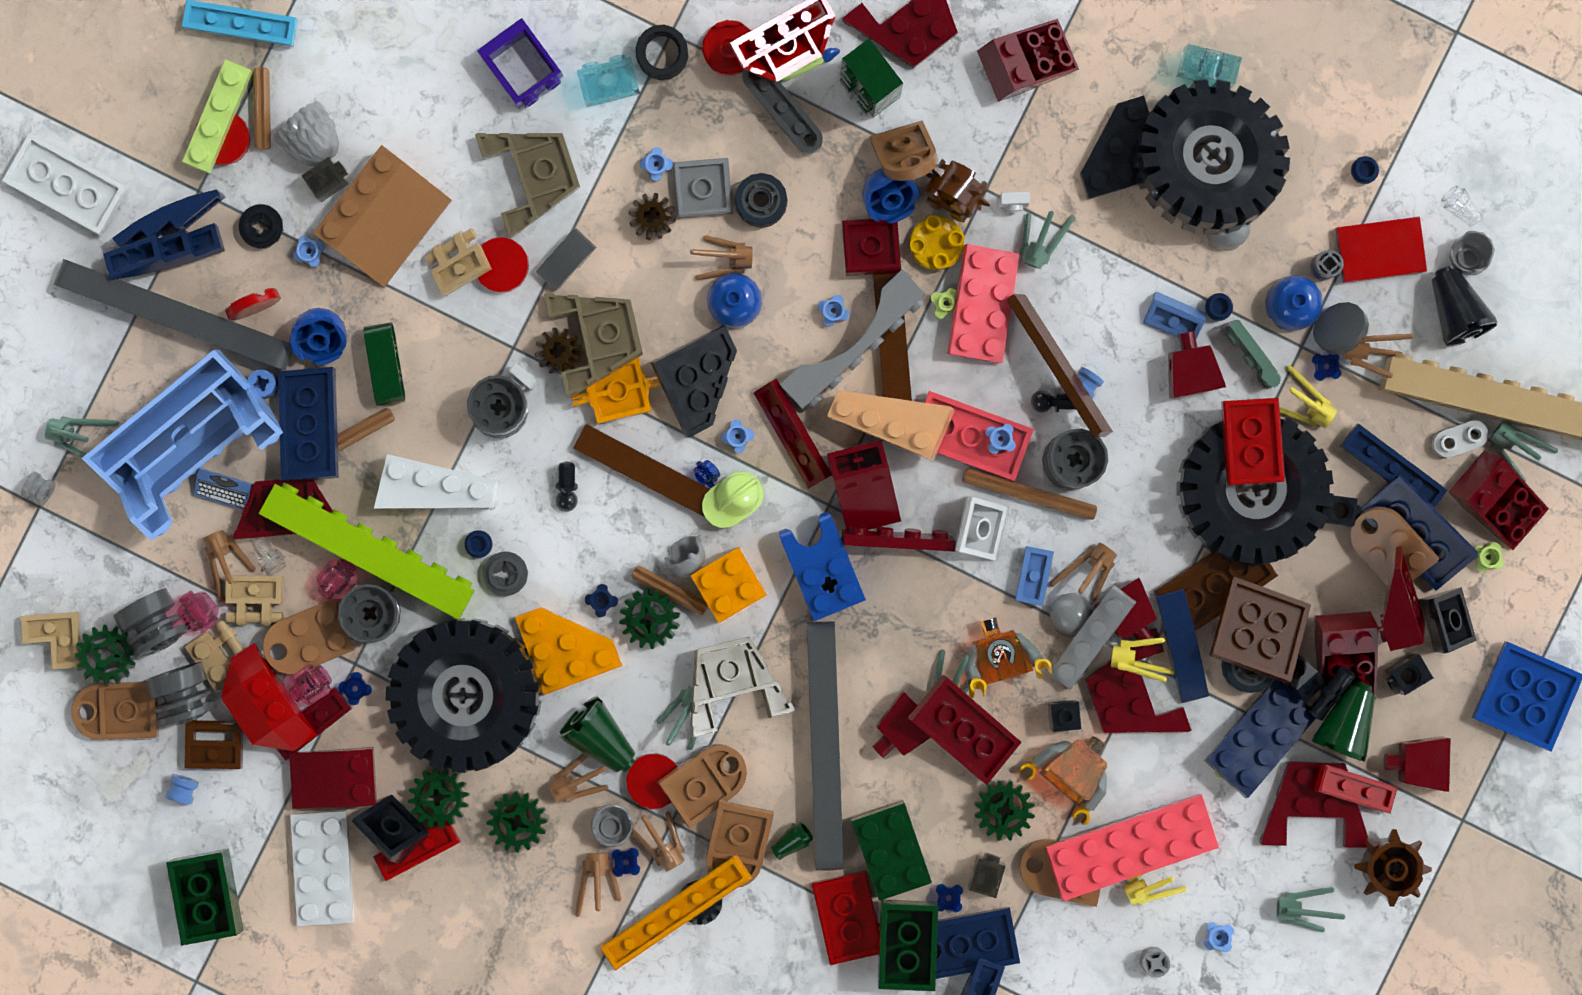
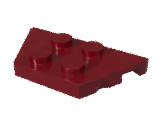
M281 479L255 481L233 538L234 540L296 534L259 514L275 484L282 487L283 483H286L299 490L297 496L307 500L308 496H311L324 503L322 506L323 510L332 513L333 510L314 480L283 482Z

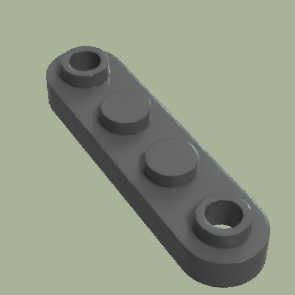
M743 69L742 78L744 84L797 149L804 154L816 153L822 146V133L781 82H773L763 77L758 81H754L751 79L753 73ZM806 136H811L814 139V143L806 145L803 140Z

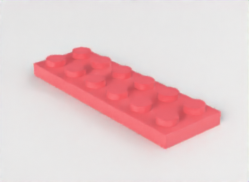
M1198 794L1062 840L1044 848L1062 901H1066L1219 848L1203 796Z

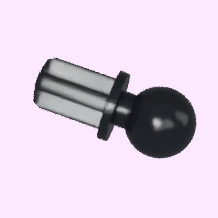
M1040 390L1031 397V406L1037 412H1046L1051 407H1055V412L1075 409L1066 393H1059V390L1055 391V396H1051L1047 391Z
M569 461L559 463L558 483L556 484V489L560 491L556 496V505L564 512L572 511L578 503V498L573 492L578 489V484L575 483V464Z

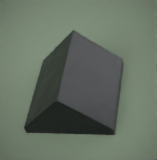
M1462 587L1419 599L1434 652L1450 653L1477 641Z
M392 794L352 820V823L390 861L401 864L430 833Z

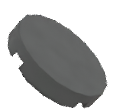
M1350 302L1335 304L1321 313L1315 322L1313 329L1314 340L1322 350L1329 354L1347 353L1358 346L1357 342L1361 338L1364 339L1367 335L1369 327L1367 315L1356 304Z

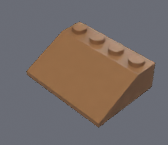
M381 145L313 234L385 288L452 199Z

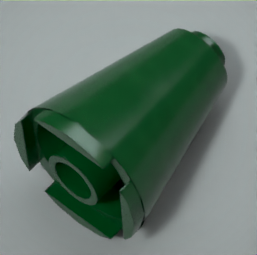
M1356 681L1355 686L1349 684L1341 695L1342 699L1335 703L1313 735L1311 741L1323 747L1327 746L1340 754L1365 762L1376 694L1371 692L1372 686Z
M598 696L593 697L583 704L586 707L580 712L575 711L565 722L559 732L561 734L559 737L562 741L615 773L619 771L626 772L635 762L633 759L635 752L603 701Z

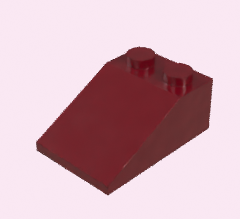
M1402 546L1396 547L1384 602V612L1380 614L1382 626H1379L1381 640L1388 643L1390 651L1424 644L1425 618Z
M374 747L289 753L292 809L357 807L377 804Z

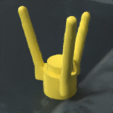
M1288 365L1287 370L1317 400L1312 401L1291 387L1289 391L1310 406L1307 412L1310 417L1280 408V414L1308 423L1314 428L1318 424L1326 428L1335 417L1337 409L1330 405L1331 402L1324 398L1291 365Z
M1164 638L1136 641L1121 640V646H1113L1111 667L1118 668L1117 670L1129 671L1162 682L1167 681L1165 676L1150 671L1171 675L1175 673L1173 669L1135 661L1136 651L1130 650V647L1164 643Z
M1144 874L1127 879L1129 883L1123 886L1132 906L1138 903L1141 906L1149 901L1172 896L1187 890L1185 886L1151 894V891L1173 882L1174 877L1171 876L1147 886L1144 879L1138 880Z

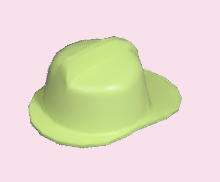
M735 472L728 475L713 486L704 496L702 511L706 520L720 528H730L740 523L762 504L764 498L763 487L754 475L747 472Z

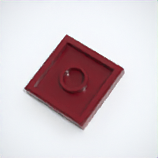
M874 219L842 221L846 276L889 274L901 271L898 222L887 223L886 220L878 219L879 222Z

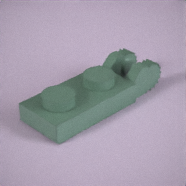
M1234 320L1225 326V329L1228 331L1225 334L1227 339L1234 347L1239 346L1244 352L1242 358L1251 369H1257V380L1267 389L1278 386L1281 381L1280 374L1277 373L1278 371L1240 320Z

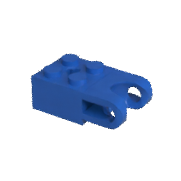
M827 511L819 516L818 522L822 535L819 542L814 546L806 547L799 544L793 532L785 528L779 531V537L814 621L866 600L833 518ZM829 576L831 580L836 579L837 585L834 586L835 591L831 593L828 592V589L823 591L821 587L825 583L824 578Z

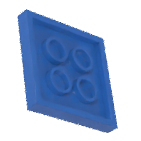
M1504 641L1472 718L1552 752L1582 682V674Z

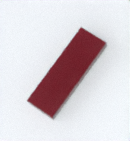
M334 687L302 713L317 736H319L353 708L340 691ZM317 736L312 738L310 741H308L295 751H288L282 749H277V751L286 761L289 759L290 752L300 751L303 747H305Z

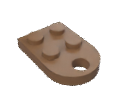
M923 120L870 136L871 145L883 173L890 179L898 181L913 180L928 174L937 165L936 149Z
M1386 507L1369 508L1360 513V516L1355 520V525L1352 526L1350 535L1353 548L1387 586L1396 547L1402 546L1412 580L1416 579L1439 560V557L1412 527L1392 509ZM1368 518L1375 520L1378 528L1374 531L1366 530L1362 525L1363 520Z
M333 599L278 621L267 631L263 641V653L268 664L276 671L288 675L302 673L355 650L350 637L341 628L338 609ZM275 644L283 645L287 651L285 658L281 660L273 659L270 655L271 647Z
M144 682L109 683V686L106 687L104 683L93 684L81 690L74 699L72 719L76 728L86 737L97 740L159 737L158 713L154 712V708L158 706V698L149 697ZM84 704L91 705L94 710V715L90 720L84 719L80 714V709Z
M713 744L697 752L657 781V783L686 826L691 828L715 811L719 800L728 801L742 789L746 781L747 768L743 757L735 749L723 744ZM728 757H734L736 760L735 769L726 772L723 768L724 760Z
M719 800L706 854L708 872L710 873L737 854L752 876L749 881L740 887L751 883L758 876L762 867L774 812Z
M1054 839L1037 840L1031 843L1022 853L1019 863L1020 875L1027 887L1033 892L1061 899L1044 848L1060 841ZM1034 856L1040 858L1042 861L1041 868L1036 872L1029 871L1026 867L1027 860ZM1101 889L1067 901L1097 907Z

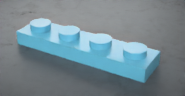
M186 0L182 27L189 30L293 47L298 19L296 17Z

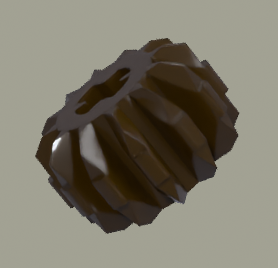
M658 193L653 194L652 201H649L647 194H643L644 204L637 200L633 202L634 206L639 210H629V215L637 218L630 222V226L636 227L640 225L636 231L638 236H641L646 230L647 240L650 241L652 239V232H656V236L660 240L662 239L661 229L666 233L672 231L666 223L673 224L676 222V219L666 215L675 212L673 206L665 208L669 202L666 197L658 203ZM655 210L657 216L660 215L659 219H654L653 223H649L645 215H650L651 211Z
M552 328V338L546 332H543L542 336L547 341L546 343L537 341L536 346L543 348V351L535 352V357H545L539 363L540 367H546L550 363L548 368L550 374L555 372L556 366H558L560 374L565 371L564 365H567L570 370L575 369V366L570 361L572 359L581 361V357L575 355L574 352L581 351L582 346H572L578 337L573 335L567 339L569 330L566 328L562 331L561 337L557 328ZM558 344L562 348H566V352L561 353V358H557L555 354L552 355V351L556 350V345Z

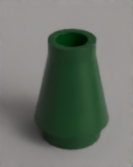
M802 822L793 823L778 841L771 846V850L781 860L790 854L808 847L809 842L813 840V836Z

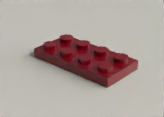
M945 675L940 677L908 717L912 723L985 785H988L1022 743Z

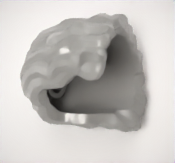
M318 101L300 108L286 123L281 124L274 134L276 143L289 156L307 166L326 164L329 159L337 154L339 149V139L335 130V123L329 117L325 107Z

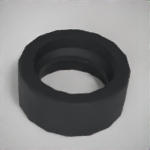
M665 24L654 25L646 29L638 38L635 47L636 59L640 68L649 77L657 80H668L679 75L686 67L689 57L687 42L682 33L674 27ZM665 36L676 43L679 54L672 66L660 69L648 62L646 48L652 39Z

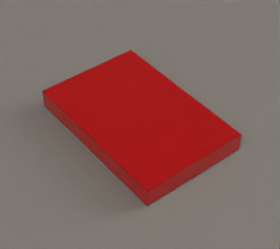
M1420 217L1335 228L1338 251L1344 263L1341 271L1343 283L1427 272Z
M1279 398L1222 401L1227 486L1285 482Z
M866 870L811 882L830 965L879 955V927Z

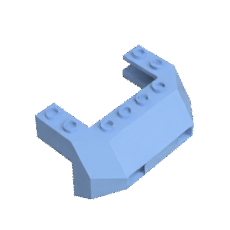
M213 350L94 447L82 459L119 494L128 519L152 541L157 536L163 535L170 525L173 524L163 499L164 496L176 491L181 482L190 475L196 474L203 464L212 457L218 456L226 445L240 438L244 433L246 435L251 433L257 447L263 450L266 446L274 444L283 431L271 408L243 374L220 350Z

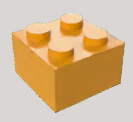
M740 547L690 575L718 623L723 622L767 596Z

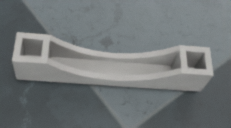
M902 269L882 288L880 304L875 318L867 332L855 345L831 360L817 364L800 365L780 385L802 409L807 406L812 409L823 399L820 393L827 387L831 390L834 389L844 379L841 374L848 367L853 371L864 360L861 355L867 349L873 352L884 342V339L881 337L888 330L892 333L905 322L902 317L909 310L914 314L925 303L922 298L926 294Z

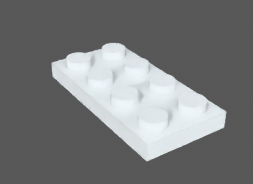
M28 133L2 180L101 236L129 188L31 133Z
M348 810L291 814L297 926L353 923L354 904Z

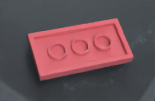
M971 244L964 245L947 354L999 364L1003 363L1011 307L1007 299L1014 294L1020 254Z
M929 391L925 403L950 406L955 410L937 454L1015 481L1034 429ZM1004 424H1010L1013 427V441L1016 443L1014 450H999L996 454L991 453L988 450L990 441L986 435L987 428L990 426L999 428L1003 427ZM999 436L998 440L1003 441V437Z

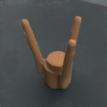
M705 235L703 236L705 241L731 247L730 252L702 249L690 250L692 255L729 258V265H735V267L696 275V280L719 277L730 273H744L745 268L752 269L753 248L752 246H745V243H737Z
M1414 335L1365 336L1364 339L1361 338L1357 342L1358 346L1355 349L1345 353V359L1351 360V365L1359 366L1379 375L1392 378V373L1364 362L1362 359L1367 360L1369 353L1385 356H1395L1396 353H1403L1372 348L1370 343L1365 342L1413 339Z
M220 530L206 536L203 540L206 545L204 549L209 559L218 600L223 602L224 596L215 559L218 558L229 584L233 583V579L224 555L231 552L229 547L235 551L252 572L256 568L236 544L233 536H226L224 530Z
M1100 542L1095 548L1090 546L1080 558L1051 581L1050 585L1054 587L1090 557L1091 559L1088 563L1093 568L1083 581L1078 592L1082 594L1097 572L1101 571V577L1091 598L1095 601L1110 570L1115 565L1113 561L1117 554Z
M582 753L563 771L554 775L555 780L549 783L552 795L558 803L564 800L569 803L576 798L607 790L608 786L602 785L575 792L578 790L577 786L606 771V766L595 769L575 780L571 776L566 777L588 757Z
M667 811L665 815L674 846L671 842L664 845L653 825L643 815L641 819L659 849L656 852L634 828L631 834L654 858L657 865H662L667 872L684 862L681 853L685 850L680 843L671 813Z
M607 852L587 853L586 860L582 861L583 871L576 904V917L581 915L588 872L590 876H594L596 911L601 910L600 876H605L606 870H608L616 900L621 901L622 899L614 872L613 859H608Z

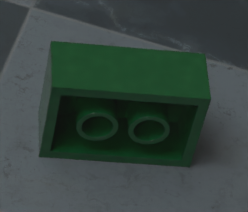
M870 38L842 58L841 78L839 80L849 93L853 90L858 98L856 102L865 114L870 113L874 118L900 98L903 82Z
M904 800L851 818L879 901L932 883Z
M229 848L174 858L166 862L181 946L237 936L244 931Z
M881 900L878 989L935 991L938 933L937 901Z

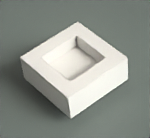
M1001 193L999 196L1000 208L1006 207L1007 212L1023 211V207H1027L1030 203V193Z
M515 362L509 369L514 375L511 379L522 390L526 387L533 390L538 385L539 381L518 363Z

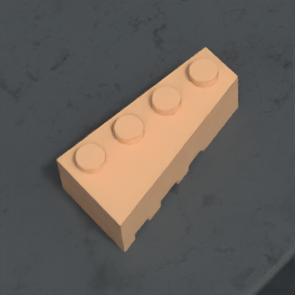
M838 390L827 416L831 420L933 462L955 410L950 406Z

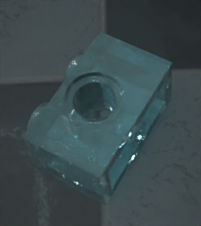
M1187 44L1182 51L1176 77L1191 81L1208 79V84L1211 86L1214 85L1216 80L1231 82V89L1236 84L1242 57Z
M617 55L609 58L607 63L589 62L583 64L582 69L577 70L587 107L641 94L631 57L625 58V55ZM611 73L615 75V82L609 86L603 85L601 78L604 74Z

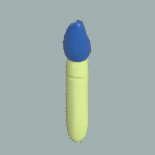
M825 49L823 56L779 81H788L820 66L824 62H830L840 53V49Z

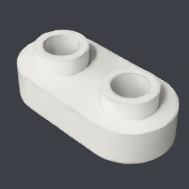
M1475 420L1456 425L1435 434L1432 439V449L1439 457H1454L1483 446L1488 439V430L1482 422ZM1473 429L1478 432L1477 439H1472L1470 436V432ZM1447 438L1452 441L1450 449H1447L1444 445V441Z

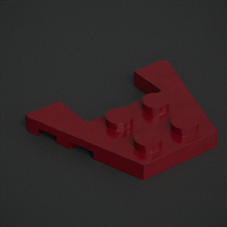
M911 0L881 25L863 3L859 4L842 18L845 24L858 30L866 38H870V40L881 45L886 51L912 68L917 67L958 34L946 0Z
M1157 628L1150 629L1154 638H1160ZM1162 643L1147 645L1142 649L1140 646L1130 647V650L1136 651L1135 661L1165 652ZM1112 659L1085 679L1104 733L1192 731L1182 706L1155 715L1142 675L1111 667Z
M1288 761L1276 793L1275 802L1272 810L1269 812L1265 830L1261 834L1260 844L1287 846V817L1343 818V847L1368 848L1365 842L1368 839V835L1358 804L1314 791L1321 764L1348 771L1346 764L1337 762Z

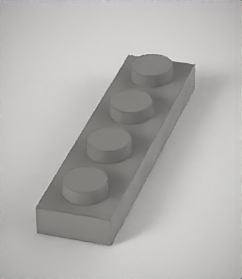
M1115 585L1112 586L1052 667V674L1050 675L1071 690L1131 611L1136 601Z

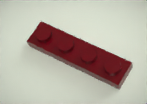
M775 379L755 391L756 399L807 488L809 489L832 476L779 381Z
M852 525L849 526V529H842L841 540L845 546L955 552L956 540L952 535H949L948 531L933 530L932 534H921L919 529L908 528L903 533L893 532L894 529L889 527H877V531H868L864 526Z

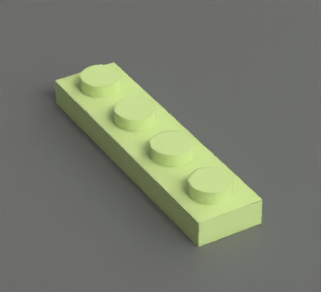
M226 59L224 60L183 158V163L211 174L253 73L252 70Z

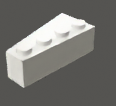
M387 454L374 509L493 508L500 481Z

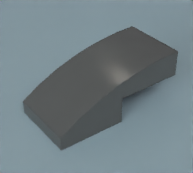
M575 229L544 261L536 273L556 291L561 288L576 269L581 267L597 247L578 229Z

